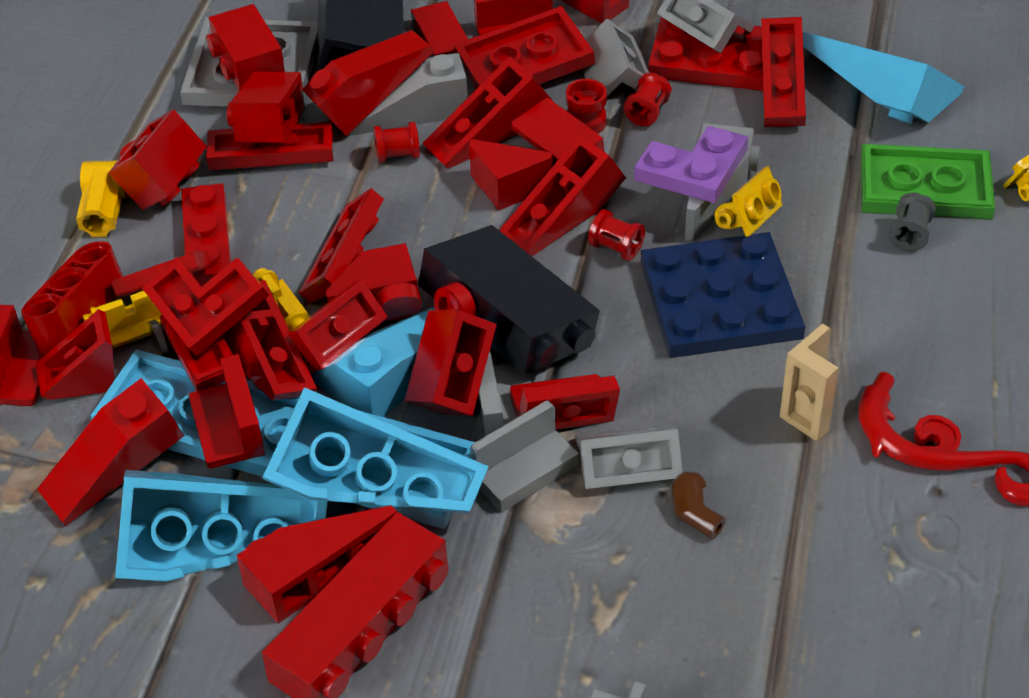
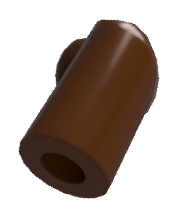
M682 472L672 484L674 513L681 521L709 538L715 539L722 531L726 519L704 505L703 488L706 487L704 478L696 472Z

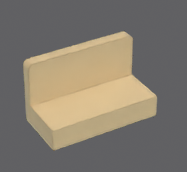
M825 324L817 327L787 353L780 418L816 442L829 432L839 370L837 366L827 361L831 328Z

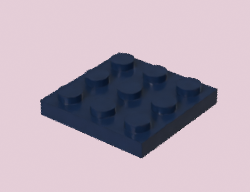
M770 232L752 234L748 237L737 236L641 250V266L669 358L804 339L805 324Z

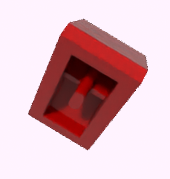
M471 139L469 142L470 175L499 211L524 201L553 167L552 152Z
M100 309L95 311L35 363L41 397L47 400L108 391L114 382L113 346L104 311Z

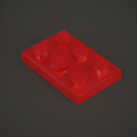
M562 6L454 44L455 53H459L464 71L475 89L509 56L529 72L539 84L595 64L593 49Z
M661 17L648 64L649 73L653 72L667 80L763 91L761 26H755L751 33L737 26L720 53Z

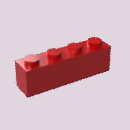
M397 512L261 652L268 682L292 698H338L345 690L353 673L364 662L368 663L377 656L387 636L397 626H403L410 620L416 605L430 590L435 591L442 585L449 570L446 540Z

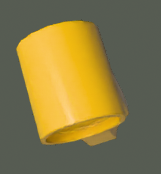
M118 160L82 162L80 169L82 196L76 221L79 230L89 233L91 237H107V234L116 228L122 198L129 197L125 190L108 173Z

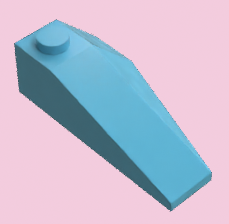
M803 32L804 48L875 103L889 110L887 117L910 125L913 118L930 122L960 96L964 89L962 84L928 64Z
M434 306L362 337L324 369L310 373L314 383L351 408L384 417L405 399L428 310H435Z
M304 387L263 475V480L313 500L469 514L489 466Z
M125 470L115 578L170 581L182 578L187 574L231 565L230 563L238 562L236 555L244 551L251 542L264 538L278 528L326 519L327 501L308 499L273 484L175 473Z

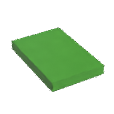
M862 144L860 153L862 212L897 214L896 206L900 197L907 193L916 192L933 200L936 206L934 216L993 219L995 202L989 150Z

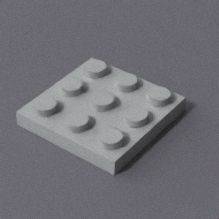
M205 17L180 91L182 105L227 107L239 90L233 80L226 81L220 67L219 57L213 58L206 40V35L211 34L208 17ZM264 20L282 48L285 72H301L302 86L304 88L309 82L317 53L318 22Z

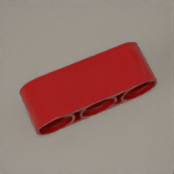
M95 241L76 250L22 307V316L40 353L46 355L84 322L82 315L90 313L89 308L105 305L117 297L111 281L123 277L112 246L108 242Z

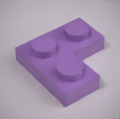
M708 126L692 152L651 141L634 167V180L716 203L748 150V136Z

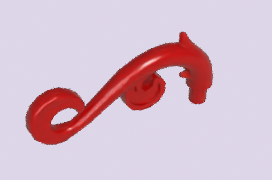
M887 372L878 373L873 384L866 386L860 397L858 405L859 422L869 439L872 454L875 458H879L881 452H884L892 459L926 470L954 471L1015 464L1029 472V453L1008 450L958 451L962 437L960 430L951 420L943 416L927 415L920 418L913 432L915 443L903 438L890 426L888 421L895 420V416L887 407L891 401L889 392L895 383V379ZM930 441L937 444V446L924 445L925 443ZM1006 467L998 468L994 477L999 493L1005 500L1014 505L1029 507V483L1016 482L1008 476Z

